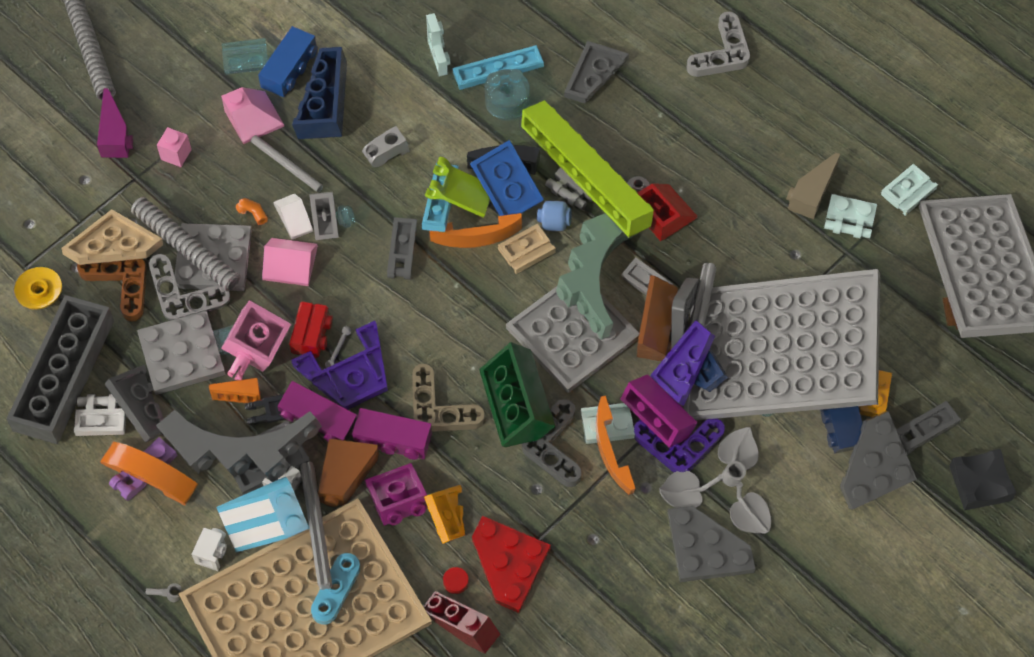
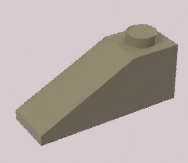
M834 153L800 178L795 188H790L786 200L790 201L788 210L814 219L838 166L840 153Z

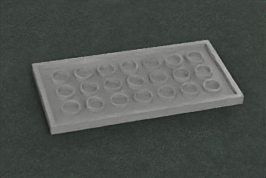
M1012 195L920 201L919 210L961 338L1034 332V254Z

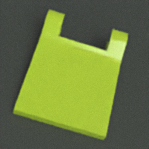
M439 157L437 165L434 166L433 173L438 176H446L443 186L438 181L432 180L425 196L429 199L445 200L484 218L490 198L479 179L453 167L446 158Z

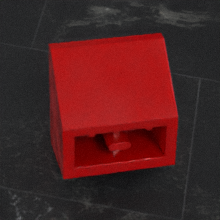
M652 183L638 192V195L646 203L650 204L654 210L652 224L649 229L660 241H663L697 219L694 211L669 184Z

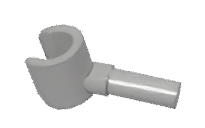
M176 583L170 584L167 589L146 588L147 595L166 596L170 602H177L180 599V596L170 594L171 591H181V586Z

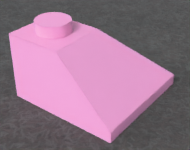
M241 87L221 96L225 113L243 144L250 142L255 135L261 137L284 127V123L265 91Z

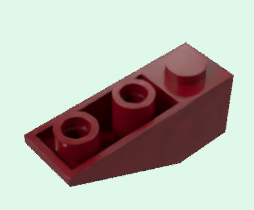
M437 591L432 594L423 606L431 620L466 645L484 654L500 636L499 631L488 616Z

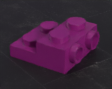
M412 463L365 480L383 525H397L403 518L411 515L421 516L428 509L424 498L427 496V493Z

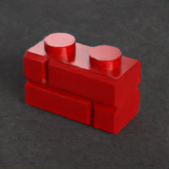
M300 302L289 343L291 353L303 355L311 351L314 358H318L321 350L326 349L327 336H325L326 329H331L333 316L329 314V308L326 305Z

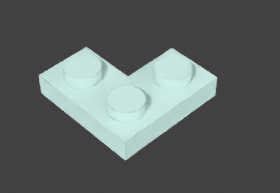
M435 13L426 15L428 44L438 75H447V65H450V58L448 52L443 51L445 47L442 36L444 34L441 21L437 22Z

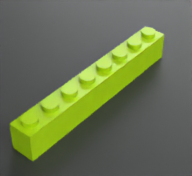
M544 100L522 110L521 127L628 237L651 227L654 211L651 205L646 203L638 195L637 191L632 189L624 181L623 177L618 175L611 168L610 164L597 154L596 150L557 113L555 108L551 107Z

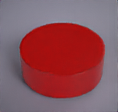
M459 567L448 569L443 576L444 588L452 594L464 592L468 587L466 571Z

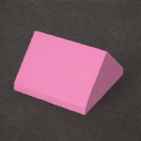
M271 238L264 246L262 279L309 286L318 245L315 243Z

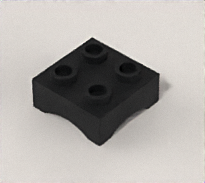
M1001 449L991 450L980 455L960 456L952 459L949 467L964 511L1013 500L1016 491L1007 474Z

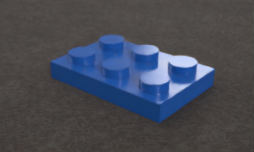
M510 140L470 163L500 216L522 214L545 201Z

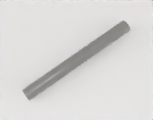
M257 135L252 137L251 143L316 192L322 190L323 185Z

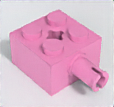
M249 300L242 309L221 348L236 357L228 371V375L232 378L238 370L234 379L242 380L249 364L264 372L272 362L291 324Z

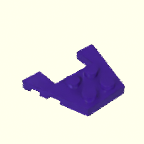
M375 320L356 329V334L365 348L364 351L324 370L320 369L313 354L309 351L292 359L293 367L335 404L347 410L388 391Z

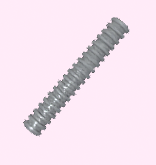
M63 0L96 97L102 100L104 88H108L113 97L116 91L84 0Z
M141 197L133 203L131 208L132 214L141 219L143 223L161 236L162 239L166 240L173 248L177 249L178 252L182 253L184 257H187L189 261H192V264L207 274L214 282L218 283L220 287H223L225 291H230L237 286L240 280L238 273H235L227 264H224L222 260L214 256V253L199 243L197 239H194L181 226H178L176 222H173L171 218H168V215L148 201L146 197Z

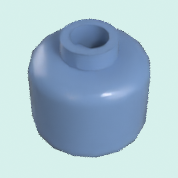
M546 201L542 208H538L537 221L542 222L544 230L564 231L567 226L571 225L572 210L567 206V203L563 201Z

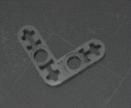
M687 277L674 297L672 304L671 349L688 330L689 313L694 306L699 285L698 278Z
M563 399L556 402L550 409L555 423V431L545 434L539 440L530 442L531 444L537 442L538 449L535 447L529 449L527 442L522 444V451L529 459L566 487H574L581 480V468L551 444L575 417L574 404L569 400ZM566 408L569 409L568 414L564 413V414L559 418V422H558L557 418H558L559 415H560V409H561V410H566ZM548 455H555L558 458V462L554 465H549L544 459ZM565 471H567L568 473L574 471V477L570 476L569 478H566Z

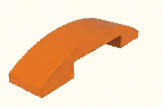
M519 213L498 216L497 225L453 230L452 222L447 223L445 232L429 230L430 241L458 248H472L494 244L513 236L522 229V215Z
M602 396L596 414L597 444L608 472L615 482L630 495L634 493L636 488L628 465L618 468L605 427L612 423L613 417L606 396Z
M113 441L100 461L101 464L119 473L123 471L163 491L165 496L183 505H186L198 486V483L167 463L122 443Z

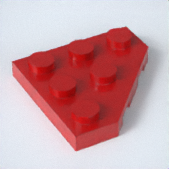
M482 516L472 535V542L479 556L481 566L491 587L495 602L519 613L550 551L551 545Z

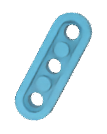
M344 553L338 556L330 569L332 585L339 584L340 587L337 590L331 588L320 589L311 606L312 617L319 624H330L336 619L359 575V560L351 553ZM345 562L351 563V566L348 568H344L342 565ZM322 606L328 607L326 612L319 611Z

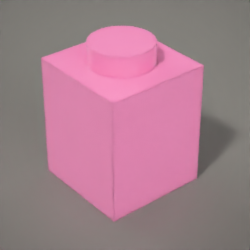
M168 127L157 144L161 160L182 167L191 152L188 135Z

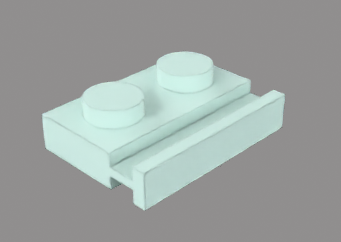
M912 164L882 190L881 195L894 207L901 209L906 216L920 204V201H923L937 189L938 184L936 182L933 183L929 176Z
M624 403L609 405L613 417L612 423L605 426L609 440L634 438V427L630 409ZM598 406L581 408L586 444L597 443L596 414Z

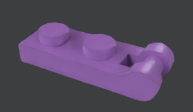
M160 437L143 451L167 464L177 457L176 451ZM122 471L110 480L109 485L114 490H119L121 496L129 501L147 483ZM129 479L133 481L131 485L126 484Z

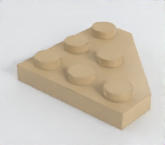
M111 209L62 247V252L64 256L79 265L148 258L163 246V241L161 237Z

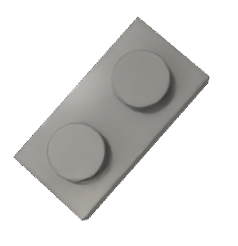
M636 257L621 274L622 279L646 296L650 275L673 285V283Z

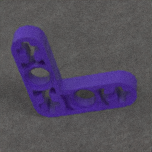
M717 418L708 419L681 446L676 444L664 453L656 449V445L663 441L642 420L638 421L634 426V439L673 473L676 471L686 472L691 471L723 438L725 426ZM709 427L711 429L718 428L717 433L713 432L707 440L706 436L709 433ZM640 429L643 431L648 429L649 434L640 435ZM701 442L704 445V449L699 452L694 451L690 446L691 443ZM677 460H686L685 466L683 464L677 466Z

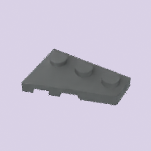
M587 41L564 92V97L586 104L629 59V54Z
M144 364L109 378L105 385L146 443L163 435L156 425L164 418L159 404L155 403L152 396L154 390L152 384L147 381L145 375L147 370Z

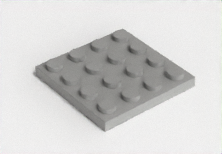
M556 286L506 323V329L523 347L531 349L535 360L569 393L639 339L640 333L601 294L605 309L613 321L610 336L601 340L598 334L594 333L590 328L586 317L578 311L577 304L568 308L564 300L558 297Z

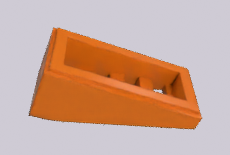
M257 378L209 385L212 400L238 403L261 400Z

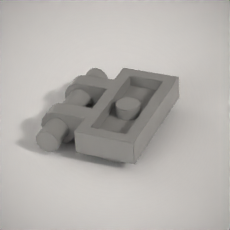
M561 167L555 173V178L559 181L556 182L549 178L545 186L551 189V193L556 196L560 195L572 207L576 206L583 210L587 205V202L582 200L583 198L590 202L593 201ZM568 186L569 188H571V189L574 190L575 192H573V193L570 192L569 190L566 189V187Z

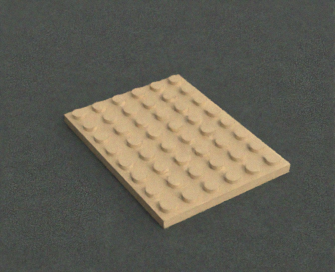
M358 498L322 517L330 569L336 558L344 553L355 555L360 563L359 575L336 619L330 624L322 625L317 623L311 613V606L320 589L317 583L310 529L287 539L277 541L179 593L185 608L212 657H373L432 624V620ZM345 562L342 566L348 568L351 566V563ZM333 584L331 589L337 590L340 585ZM322 606L319 611L326 612L328 607Z

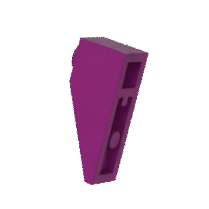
M104 88L97 141L101 158H128L129 149L133 148V136L129 135L127 126L109 89Z

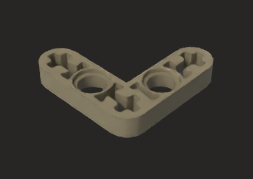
M419 364L413 369L414 420L422 421V410H427V422L431 423L432 432L478 429L484 424V410L478 405L436 406L433 368L428 364ZM422 372H425L426 385L421 386L420 376ZM421 393H428L431 399L428 402H420L417 397ZM448 413L456 416V420L452 423H446L442 418ZM460 413H463V422H460ZM471 413H476V421H471Z

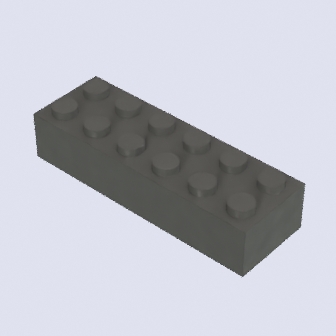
M67 295L64 296L7 416V421L13 432L54 444L59 443L77 404V398L80 397L114 323L109 307Z

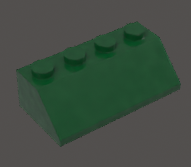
M509 342L479 369L502 447L505 448L539 440L555 427L531 349Z

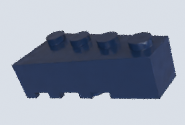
M342 47L319 49L311 71V79L305 87L306 92L303 101H300L298 106L299 112L292 123L298 139L342 137L347 60Z
M858 406L820 409L821 418L827 430L828 445L830 448H833L834 454L853 450L855 444L858 443L862 432L860 429L863 424Z

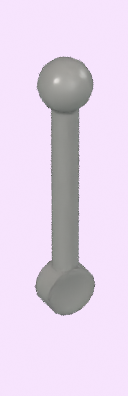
M343 327V334L331 359L325 363L326 368L335 364L336 357L346 337L351 333L350 327Z

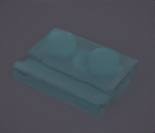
M266 38L221 43L225 75L259 71L263 69L268 61Z

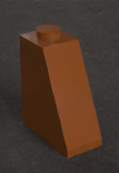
M329 439L318 491L320 502L330 507L344 506L378 461V445Z

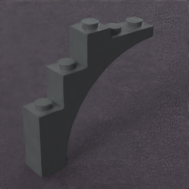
M176 410L156 425L197 474L208 469L217 458L234 478L246 472L250 464L254 462L271 482L283 476L290 466L285 458L288 455L294 454L304 441L313 438L322 427L310 411L294 423L277 431L251 437L220 436L202 430L188 422Z

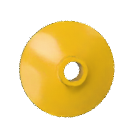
M35 267L25 271L19 276L14 286V293L18 302L26 308L35 310L49 307L56 302L62 292V282L59 275L46 267Z

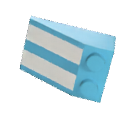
M283 477L216 507L235 552L284 540L309 529L287 477Z

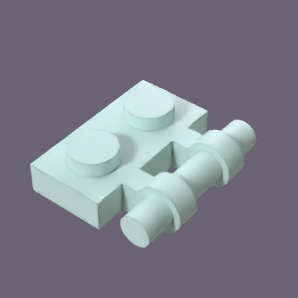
M832 194L826 218L835 221L826 220L824 229L833 230V233L840 234V232L852 234L853 237L859 239L860 237L870 238L872 229L863 228V226L872 228L877 204ZM842 222L856 224V226L844 224Z

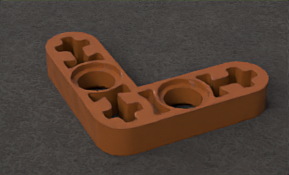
M143 259L77 264L78 273L85 281H123L120 305L123 317L127 321L133 322L143 316L147 269ZM114 264L118 266L117 271L114 273L106 272V268L109 265ZM138 265L139 268H137L136 271L133 272L132 269H134V266ZM88 266H92L89 272H85ZM136 284L140 286L139 291L136 293H129L127 291L131 285ZM131 301H134L136 308L133 310V313L128 311L131 309Z

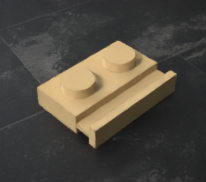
M538 223L498 244V250L510 267L512 266L515 274L556 252V248L552 246L549 238Z

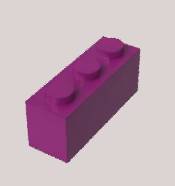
M648 374L630 381L620 398L669 448L687 440L697 424V421Z
M291 381L278 404V411L281 412L280 416L291 422L294 419L298 420L310 411L322 426L318 432L324 434L323 438L328 442L329 439L345 441L357 420V415L294 381Z
M360 408L352 436L353 442L378 445V450L385 454L392 455L396 453L412 460H417L418 458L425 460L432 436L431 423Z

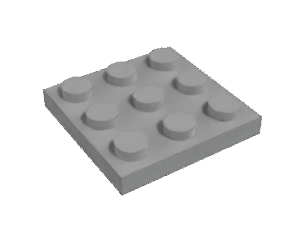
M182 223L181 227L183 230L187 231L194 239H197L199 243L214 253V256H217L219 260H222L224 264H227L235 273L240 275L239 283L230 291H245L252 234L251 226ZM177 253L174 276L178 289H205L218 285L207 274L192 264V261L184 257L182 253Z
M207 310L137 330L155 395L226 375Z

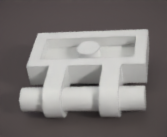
M88 394L87 397L77 398L78 407L86 406V409L76 410L74 427L76 436L125 435L126 414L122 408L117 409L120 405L112 394L97 397L95 394ZM96 406H108V409L95 408Z

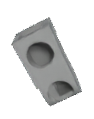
M397 126L369 142L362 152L372 167H379L398 154L404 155L410 152L406 139Z

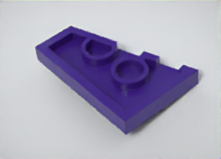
M697 320L694 321L650 375L682 406H684L715 338Z

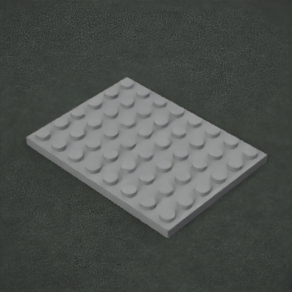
M873 269L712 287L704 327L715 336L710 348L728 378L711 392L693 384L684 404V410L695 420L878 405L879 270ZM694 306L692 307V309H691V311H690V322H691V317H692V312H693Z

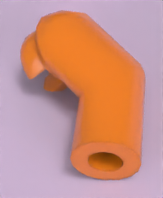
M242 198L236 204V210L239 213L251 212L258 225L265 224L268 221L259 203Z

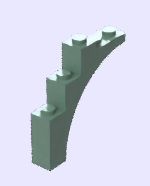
M606 213L583 222L580 239L583 244L571 249L568 260L571 272L559 277L556 288L558 297L564 300L568 308L577 304L578 311L586 317L590 328L594 333L598 334L601 340L610 336L613 321L605 309L600 294V270L613 250L624 241L635 236L628 237Z

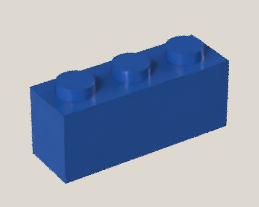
M292 26L258 74L261 88L285 97L287 92L293 89L297 77L304 73L310 58H314L317 53L318 47L316 46L315 36Z

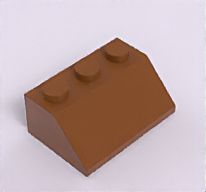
M650 275L638 339L637 357L662 362L671 351L672 341L669 340L670 332H672V304L678 292V287L653 275Z

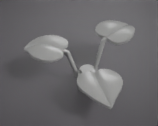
M750 427L730 433L719 444L718 457L721 462L728 465L718 477L699 487V479L695 474L690 471H676L659 488L661 496L671 506L675 508L688 506L697 508L702 503L700 492L705 491L717 482L723 481L727 486H736L737 499L739 501L735 502L730 508V518L733 524L738 529L749 533L766 534L770 531L771 516L765 500L754 492L747 493L744 498L741 495L743 487L741 480L744 478L746 470L755 466L759 457L758 447Z

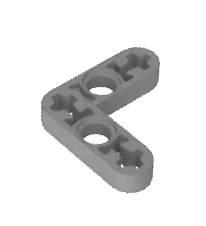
M724 12L719 17L718 28L725 49L694 54L688 58L687 72L691 76L700 77L744 69L748 66L750 52L739 18L735 13ZM725 21H729L732 24L731 30H729V25ZM736 37L740 42L733 44L728 39ZM720 58L724 61V63L722 65H716L712 62V60Z
M157 254L150 259L149 267L162 312L169 321L206 310L207 312L227 306L229 303V291H225L219 285L180 296L169 258L163 254ZM161 260L163 264L167 263L163 267L166 276L161 277L159 269L154 268L157 266V261ZM171 282L174 286L173 291L169 294L162 293L160 291L161 284ZM217 291H220L221 294H226L222 302L213 299L210 300L211 305L207 306L205 294H208L209 298L215 297ZM194 297H199L203 300V305L199 309H193L190 307V300ZM184 300L186 308L189 311L184 313V308H181L177 310L176 315H172L171 312H167L168 310H170V305L174 304L176 308L183 306L181 301Z

